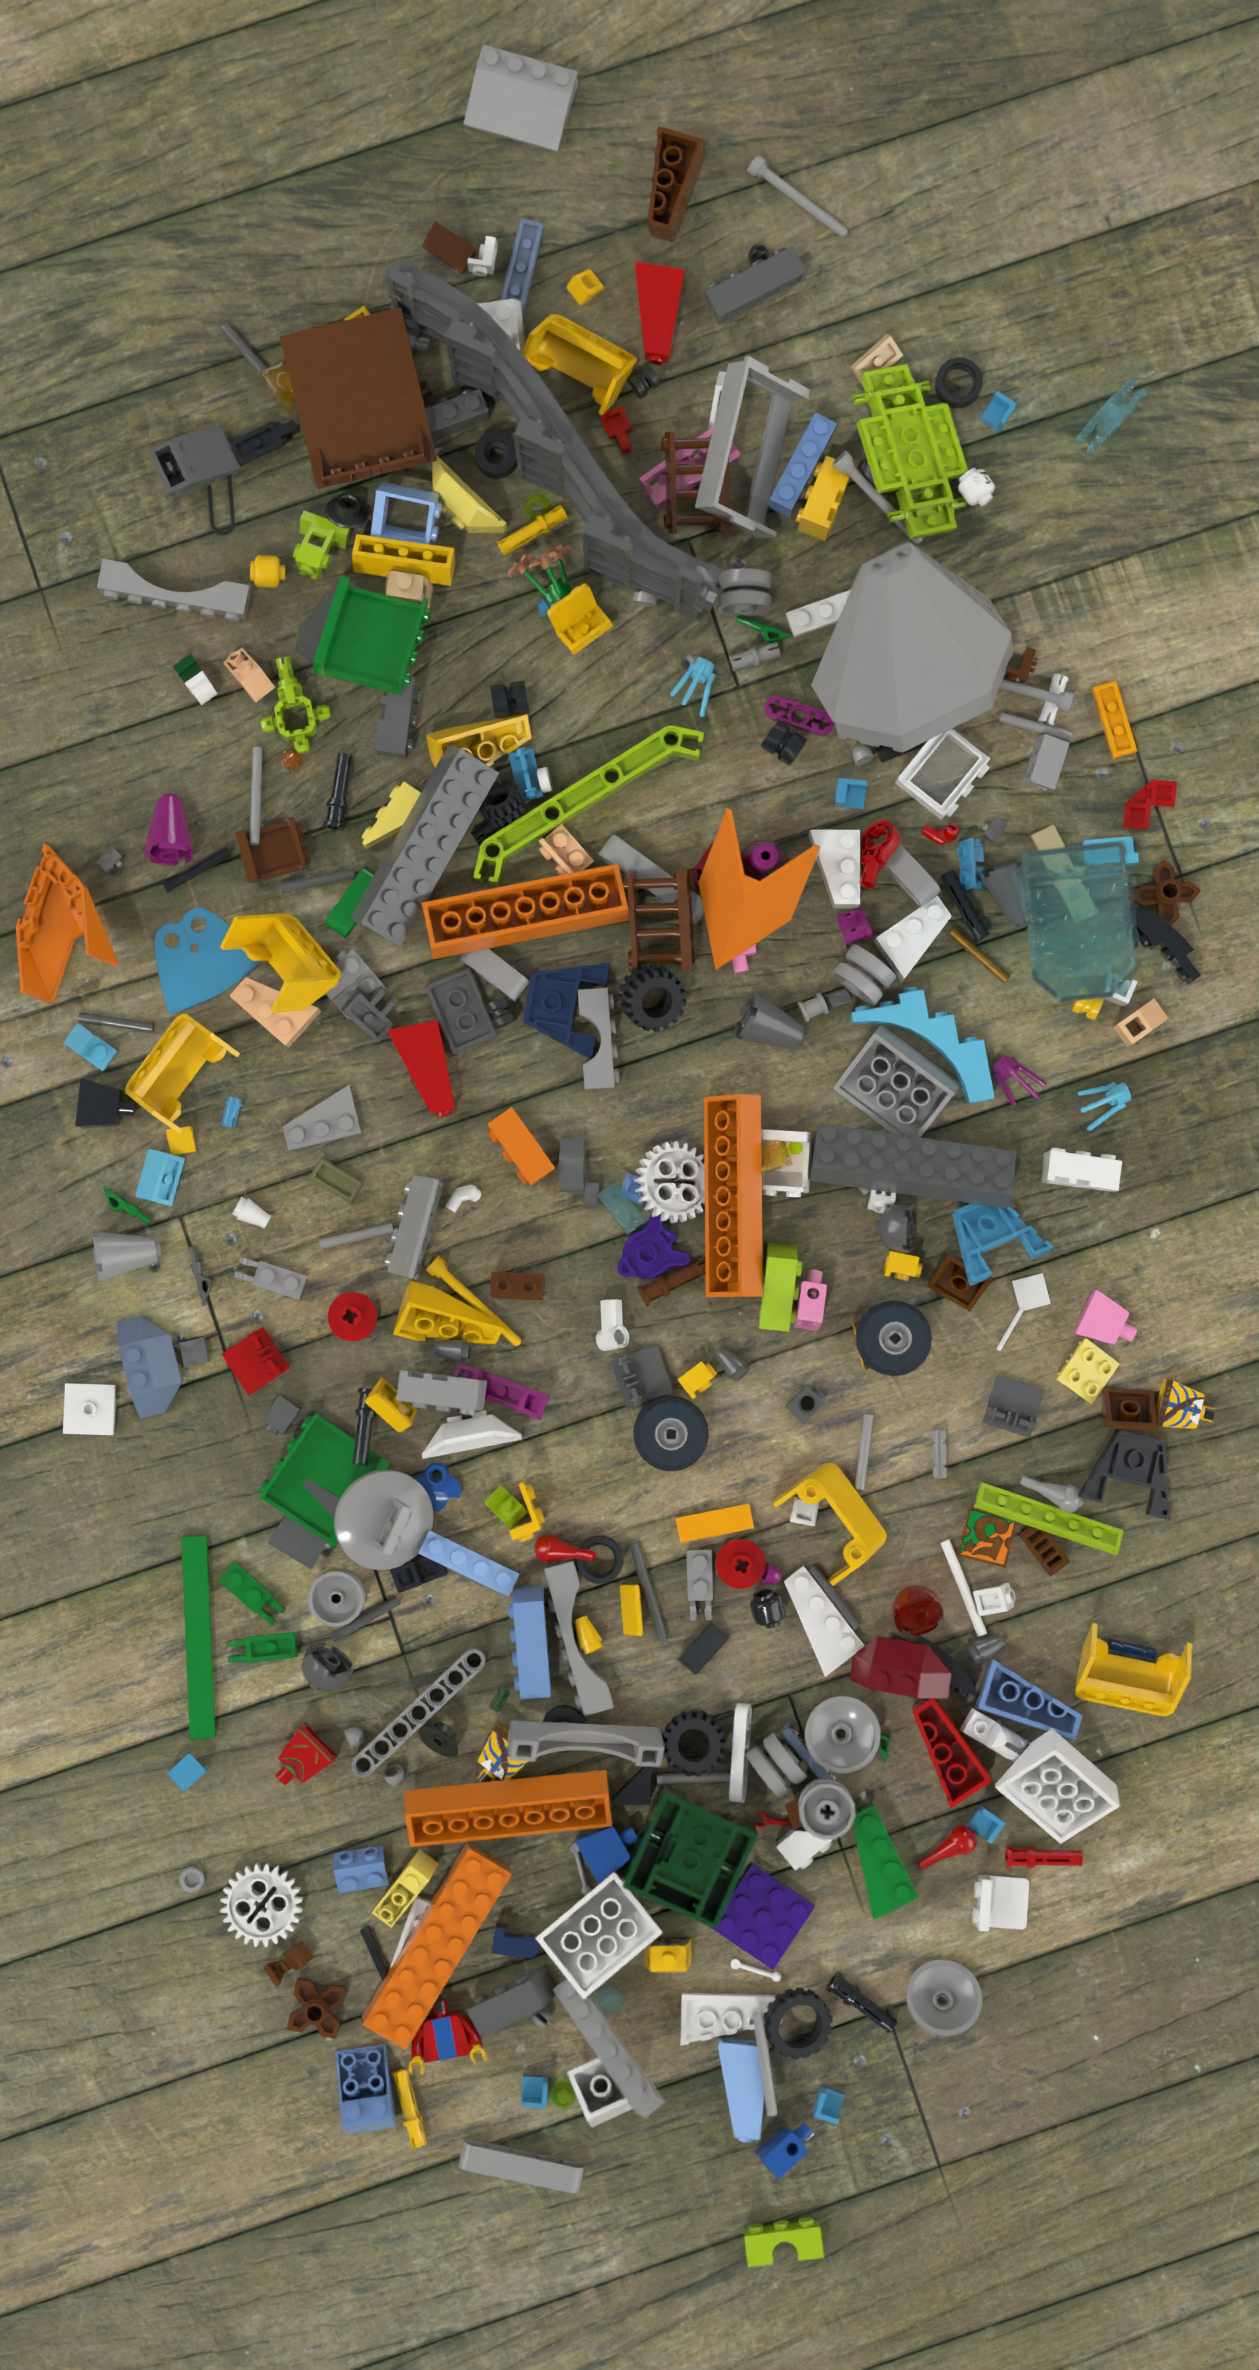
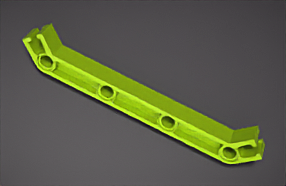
M677 726L664 727L488 837L480 846L473 876L474 881L484 883L481 872L484 864L489 863L496 865L494 877H489L488 881L492 885L499 886L504 861L670 757L677 756L698 761L700 750L696 749V751L681 747L682 740H696L699 744H702L704 732ZM668 735H674L678 742L672 746L667 745L664 738ZM609 772H615L619 778L616 782L610 783L605 780V775ZM550 809H555L559 812V816L555 820H549L545 816L546 812ZM489 847H498L500 849L499 854L496 857L487 856L486 851Z

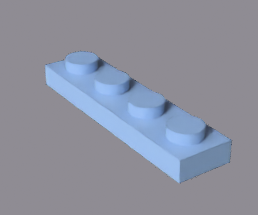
M430 1530L418 1551V1554L509 1597L519 1576V1573Z

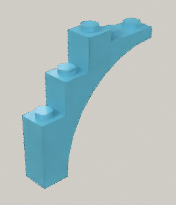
M917 987L902 989V993L897 996L898 1004L896 1005L894 1001L879 1003L880 1008L870 1009L869 1005L856 1007L855 1012L850 1014L851 1025L869 1023L889 1025L909 1031L928 1042L941 1053L953 1068L962 1086L967 1105L994 1099L984 1039L977 1041V1037L962 1039V1043L959 1044L954 1014L947 1016V1012L932 1014V1018L929 1019L924 989L918 991Z

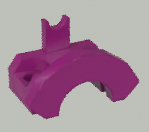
M855 909L836 915L847 949L850 948V943L853 940L873 938L863 909Z

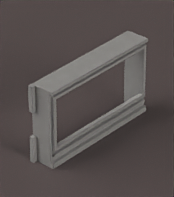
M745 356L744 361L728 363L695 508L702 509L752 534L756 538L776 537L777 532L765 527L764 522L792 402L808 399L810 389L792 379H786L785 382L769 373L768 366L750 356ZM746 380L773 395L745 516L719 504L718 500Z

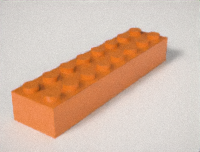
M618 864L422 902L433 959L628 921L629 916Z
M734 1094L704 1097L706 1297H763L761 1095Z
M607 1770L404 1790L405 1819L411 1847L612 1826Z
M466 1842L362 2015L363 2026L405 2050L408 2048L512 1875L510 1866Z

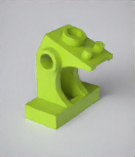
M303 511L300 517L299 533L304 534L305 537L301 544L298 543L293 553V557L296 558L295 561L300 570L299 574L303 576L305 574L310 575L314 580H317V577L322 578L323 569L328 568L331 560V555L328 554L331 546L334 545L346 550L349 543L350 528L339 527L326 518ZM315 538L323 541L322 548L311 544L312 540Z

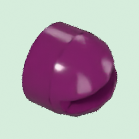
M767 1563L762 1576V1582L767 1584L778 1583L782 1578L780 1568L774 1564Z

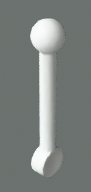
M737 1958L732 1959L730 1963L733 1969L742 1968L770 1977L775 1982L780 1981L782 1977L779 1972L771 1973L740 1963V1960Z

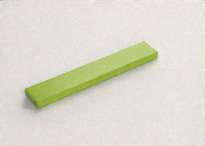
M983 1482L979 1485L974 1503L975 1508L1113 1555L1119 1553L1124 1532L1122 1529L1075 1513L1064 1512L1057 1507Z

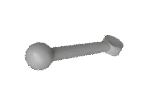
M573 1843L570 1846V1850L575 1855L583 1885L581 1891L584 1895H587L591 1892V1887L587 1885L579 1854L580 1850L577 1844Z

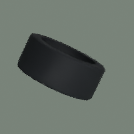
M956 357L947 360L940 367L935 379V391L942 403H947L951 408L970 406L977 400L983 386V376L980 368L967 358ZM952 370H963L971 375L973 388L967 395L958 397L946 390L944 385L945 377Z
M604 1535L593 1536L586 1539L579 1548L589 1550L595 1545L607 1546L614 1554L615 1562L613 1568L605 1574L597 1575L587 1568L584 1559L576 1558V1566L580 1575L587 1581L594 1584H606L620 1574L623 1566V1552L619 1544L612 1538Z

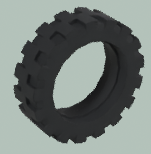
M796 1987V1990L790 1988L785 1990V1993L782 1995L780 1993L777 1994L773 2003L770 2001L767 2006L768 2011L763 2016L766 2038L782 2056L786 2058L790 2056L795 2060L799 2059V2057L805 2059L811 2057L810 2054L813 2052L815 2054L821 2050L820 2047L828 2042V2034L831 2035L832 2032L830 2023H833V2019L829 2013L828 2006L812 1990L807 1989L806 1991L801 1987ZM799 2005L812 2007L816 2013V2022L811 2033L798 2041L784 2040L779 2033L780 2021L784 2014L791 2008Z

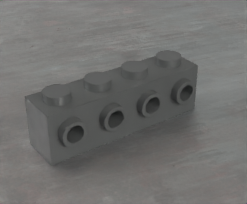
M793 246L788 249L785 247L780 248L767 260L759 259L751 265V268L743 272L738 270L731 274L728 280L722 283L718 281L711 284L707 291H705V301L717 324L720 325L805 281L806 270Z
M468 389L456 398H443L437 402V405L429 408L425 406L433 441L490 421L489 411L480 389Z

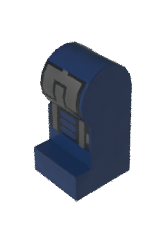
M496 1924L492 1954L520 1958L536 1956L540 1943L536 1940L537 1936L534 1933L526 1932L522 1935L505 1932L506 1925Z

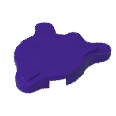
M651 1214L647 1225L642 1230L631 1235L625 1242L622 1259L617 1266V1270L623 1277L634 1276L641 1279H652L663 1274L672 1266L689 1265L690 1256L686 1252L672 1249V1244L677 1240V1235L664 1228L661 1214L656 1217H652Z

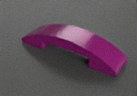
M463 1363L457 1364L453 1374L455 1377L487 1381L485 1399L540 1420L550 1397Z

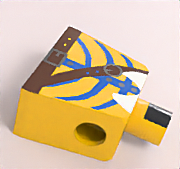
M1162 1379L1156 1404L1158 1426L1196 1429L1199 1420L1213 1421L1215 1408L1203 1405L1204 1394L1173 1380Z
M499 1722L495 1724L477 1760L485 1767L477 1777L481 1783L494 1781L496 1777L501 1780H509L528 1762L510 1760L507 1742L509 1730Z
M656 1938L644 1948V1965L650 1972H684L692 1964L691 1938Z

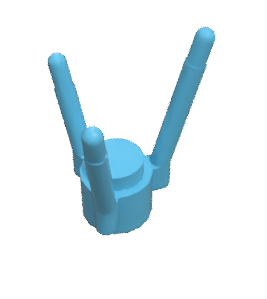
M698 657L695 664H690L687 672L671 691L670 696H675L691 676L693 681L682 700V705H686L697 683H704L706 680L700 710V717H704L711 685L716 676L712 673L715 665L704 658Z
M1113 1082L1106 1086L1078 1091L1079 1096L1108 1091L1105 1093V1098L1081 1108L1082 1113L1109 1103L1111 1106L1115 1105L1087 1127L1088 1131L1094 1129L1118 1110L1125 1108V1103L1131 1101V1094L1124 1082L1117 1085Z

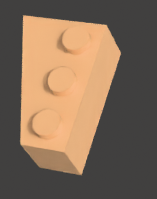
M246 977L230 994V997L289 1048L320 1014L321 1010L310 1005L303 1011L272 1013L270 1009L280 991Z

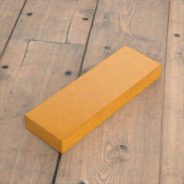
M1117 681L1092 687L1091 690L1112 760L1136 753L1137 747Z
M749 1503L675 1518L680 1543L754 1528Z

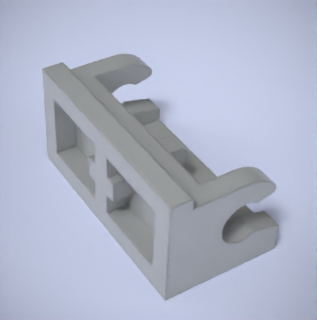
M1047 734L1038 736L1022 784L1043 791L1047 789L1055 790L1070 743Z

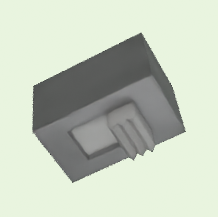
M997 817L990 826L985 824L982 827L985 831L982 836L993 844L1008 825Z
M111 847L96 863L109 874L116 866L120 867L123 865L121 861L124 858Z
M847 989L824 998L828 1011L852 1001Z
M586 1182L583 1208L597 1210L599 1183Z

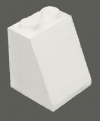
M599 2058L567 2072L586 2120L591 2127L633 2109Z

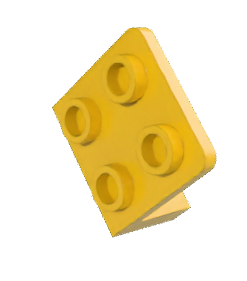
M586 583L575 587L569 595L555 602L547 611L556 635L573 655L613 627L611 620L597 605L591 589Z
M525 1480L518 1484L532 1521L509 1530L512 1540L518 1538L519 1543L533 1538V1532L541 1530V1523L545 1521L541 1508H535L533 1499L536 1498L534 1489L531 1484L527 1485Z

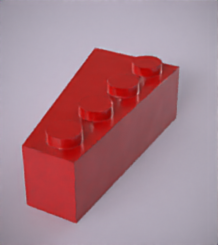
M923 1698L912 1706V1713L926 1744L950 1809H952L992 1781V1774L938 1698Z

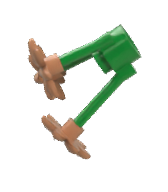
M560 544L556 549L548 548L547 552L541 555L542 558H537L532 562L529 561L533 557L532 554L523 555L520 561L514 562V567L509 569L508 575L510 579L517 573L522 576L525 575L545 596L548 604L560 601L572 591L563 565V555L571 554L572 551L570 549H572V546L567 545L563 547ZM554 559L555 563H558L563 583L561 580L557 581L550 567L552 565L550 560ZM541 564L543 570L546 569L553 583L548 587L549 592L529 572V568Z

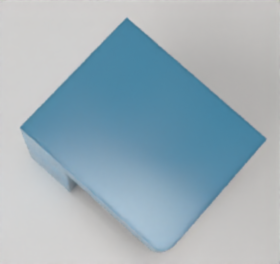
M996 391L979 420L1000 433L1014 413L1017 403Z
M838 778L834 807L862 810L864 808L868 781Z
M188 1753L167 1774L185 1792L209 1767L207 1765L203 1767L191 1753Z
M980 1804L967 1826L992 1844L1005 1825V1822L1001 1817Z
M523 2074L521 2107L546 2109L548 2076Z
M820 2085L812 2108L814 2117L838 2124L844 2093Z

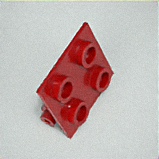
M264 1327L253 1331L245 1339L221 1354L248 1396L290 1369V1366Z

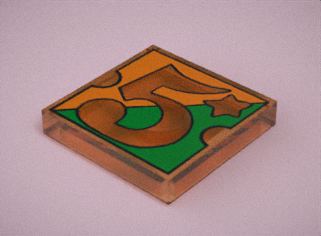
M968 1507L956 1556L1006 1568L1017 1522L984 1510Z

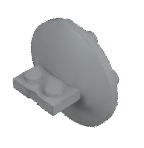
M395 1470L373 1471L355 1480L341 1496L334 1517L336 1538L345 1554L357 1564L374 1570L393 1569L409 1562L418 1554L428 1531L432 1530L433 1508L425 1489L409 1475Z

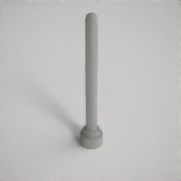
M759 155L754 158L747 169L749 174L753 177H763L839 236L844 237L847 235L846 227L769 170L765 159Z
M847 451L843 452L833 462L832 466L839 473H847L887 515L888 512L897 511L880 493H877L876 488L854 467L853 457ZM903 520L895 521L894 523L909 537ZM922 537L911 540L915 544H920L922 542Z
M1003 679L1000 686L1001 689L1055 703L1056 707H1060L1061 711L1068 713L1071 712L1076 693L1065 691V693L1060 692V694L1006 679Z

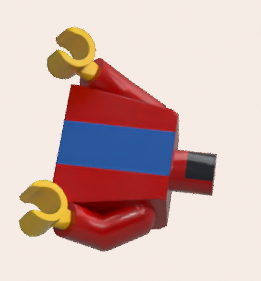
M446 1998L436 1999L432 2006L433 2015L426 2016L412 2039V2061L409 2063L410 2074H413L412 2069L414 2066H420L421 2075L424 2074V2064L421 2061L423 2058L424 2063L470 2055L471 2060L477 2065L475 2058L478 2054H482L483 2059L487 2061L488 2056L482 2049L481 2037L469 2017L461 2015L460 2010L448 2011Z

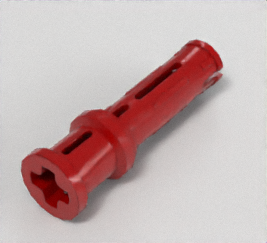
M1005 1846L1004 1858L1006 1869H1010L1012 1866H1026L1027 1869H1032L1035 1865L1079 1867L1083 1865L1082 1850H1035L1032 1846H1027L1026 1848Z

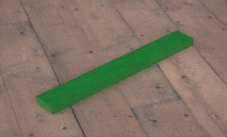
M207 1535L182 1536L190 1739L215 1738Z

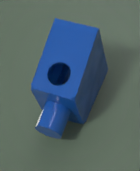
M613 1823L611 1827H601L576 1837L575 1843L600 1884L631 1858V1853L627 1846L639 1840V1837L632 1826L619 1833Z
M805 2123L801 2124L795 2131L786 2126L754 2152L766 2168L779 2180L807 2154L808 2150L803 2144L814 2134ZM791 2143L790 2148L786 2149L787 2145Z

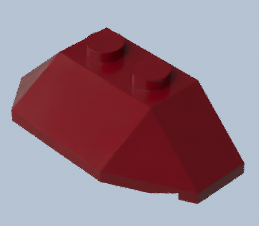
M878 1636L852 1657L850 1680L867 1689L913 1698H949L952 1672L927 1644Z

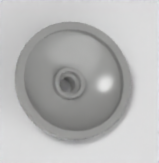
M848 1696L832 1697L818 1704L807 1719L804 1734L805 1743L812 1758L823 1768L836 1773H850L866 1766L875 1756L881 1736L880 1726L873 1711L862 1701ZM838 1729L844 1730L845 1735L843 1738L836 1736Z
M933 1960L920 1966L911 1976L906 1989V2003L912 2018L924 2030L939 2036H954L968 2030L977 2020L982 2008V1992L978 1981L966 1967L950 1960ZM943 2000L946 2006H939L937 2001Z

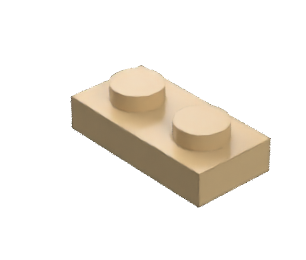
M886 334L850 368L863 386L860 376L864 372L889 368L903 354L892 337Z

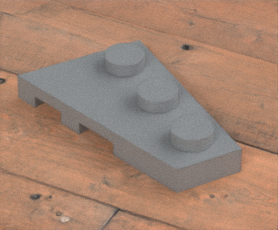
M350 1085L283 1126L288 1151L362 1134Z

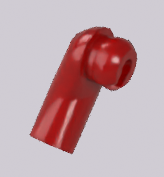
M926 824L921 835L938 845L953 842L958 838L959 828L954 824H949L948 827L937 830Z

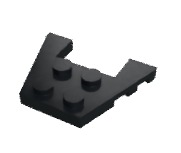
M1116 1429L1081 1488L1078 1497L1102 1503L1109 1477L1151 1488L1146 1514L1170 1520L1171 1514L1170 1510H1168L1167 1502L1169 1489L1166 1488L1165 1474L1168 1473L1165 1441Z

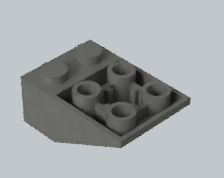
M220 425L169 439L148 450L169 495L174 501L182 499L241 470Z

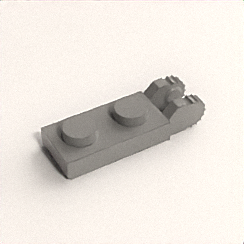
M240 1256L239 1262L241 1264L256 1267L257 1270L254 1277L240 1271H235L234 1277L252 1282V1285L298 1300L301 1299L308 1276L266 1262H256Z
M712 1549L686 1550L688 1601H690V1621H696L697 1609L695 1601H705L704 1617L706 1621L712 1620Z

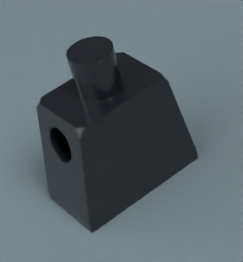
M80 1079L76 1127L119 1126L121 1115L135 1116L136 1102L124 1101L122 1090Z

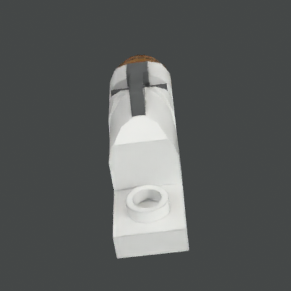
M973 1708L959 1729L1012 1762H1015L1031 1744V1742L1017 1735L1012 1730Z

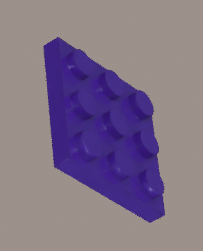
M751 1863L736 1885L717 1929L713 1930L774 1970L815 1908V1905L754 1863Z

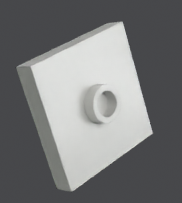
M65 1383L63 1434L114 1435L117 1385Z

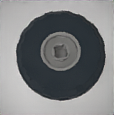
M892 1300L874 1305L863 1315L857 1327L856 1346L860 1357L872 1370L883 1375L901 1376L914 1371L925 1361L931 1349L932 1333L928 1320L919 1309L903 1301Z
M664 1396L648 1403L640 1411L633 1431L635 1446L640 1456L649 1465L662 1471H679L693 1465L704 1453L709 1437L707 1421L701 1410L691 1401L677 1396Z

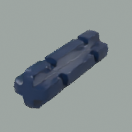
M1109 1639L1108 1641L1109 1653L1117 1655L1120 1653L1121 1656L1139 1660L1143 1658V1660L1152 1663L1156 1660L1157 1650L1154 1648H1144L1143 1646L1127 1642L1120 1643V1641Z

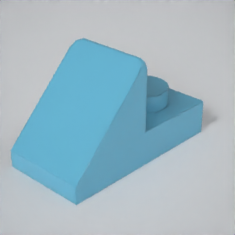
M79 1023L76 1024L63 1042L103 1072L118 1053L116 1049Z

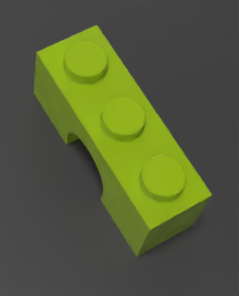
M804 2217L799 2219V2222L794 2223L781 2220L774 2222L770 2226L752 2224L747 2229H743L748 2267L773 2264V2249L781 2242H789L796 2247L799 2261L824 2258L819 2219L814 2220L812 2217Z

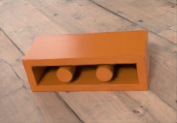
M512 1107L487 1124L490 1128L487 1131L488 1135L495 1144L497 1142L502 1144L505 1150L501 1153L509 1164L514 1162L519 1168L515 1173L523 1184L529 1182L533 1186L555 1170L549 1158Z

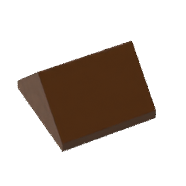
M948 1252L945 1254L927 1287L970 1312L992 1282L993 1277L990 1276L988 1279L970 1286L963 1259Z
M1103 1388L1101 1427L1157 1430L1154 1392L1151 1390Z

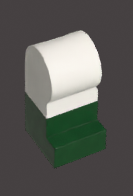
M191 653L173 665L177 674L192 695L194 694L201 706L217 695V692Z

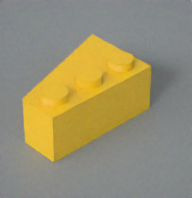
M828 456L825 457L823 463L818 462L814 473L817 479L814 486L809 485L805 495L807 503L805 508H800L796 521L799 522L798 531L823 541L827 538L850 480V476L847 473H839L832 466L836 459Z

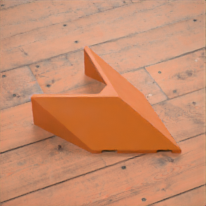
M726 809L698 882L715 970H718L724 964L791 921L819 855V845L815 844L763 880H755L744 875L732 810Z
M44 843L41 851L44 853V857L40 862V866L35 868L24 901L27 908L23 919L19 918L16 925L20 992L51 1004L55 1001L74 941L84 935L86 955L115 967L119 963L88 888L54 850Z

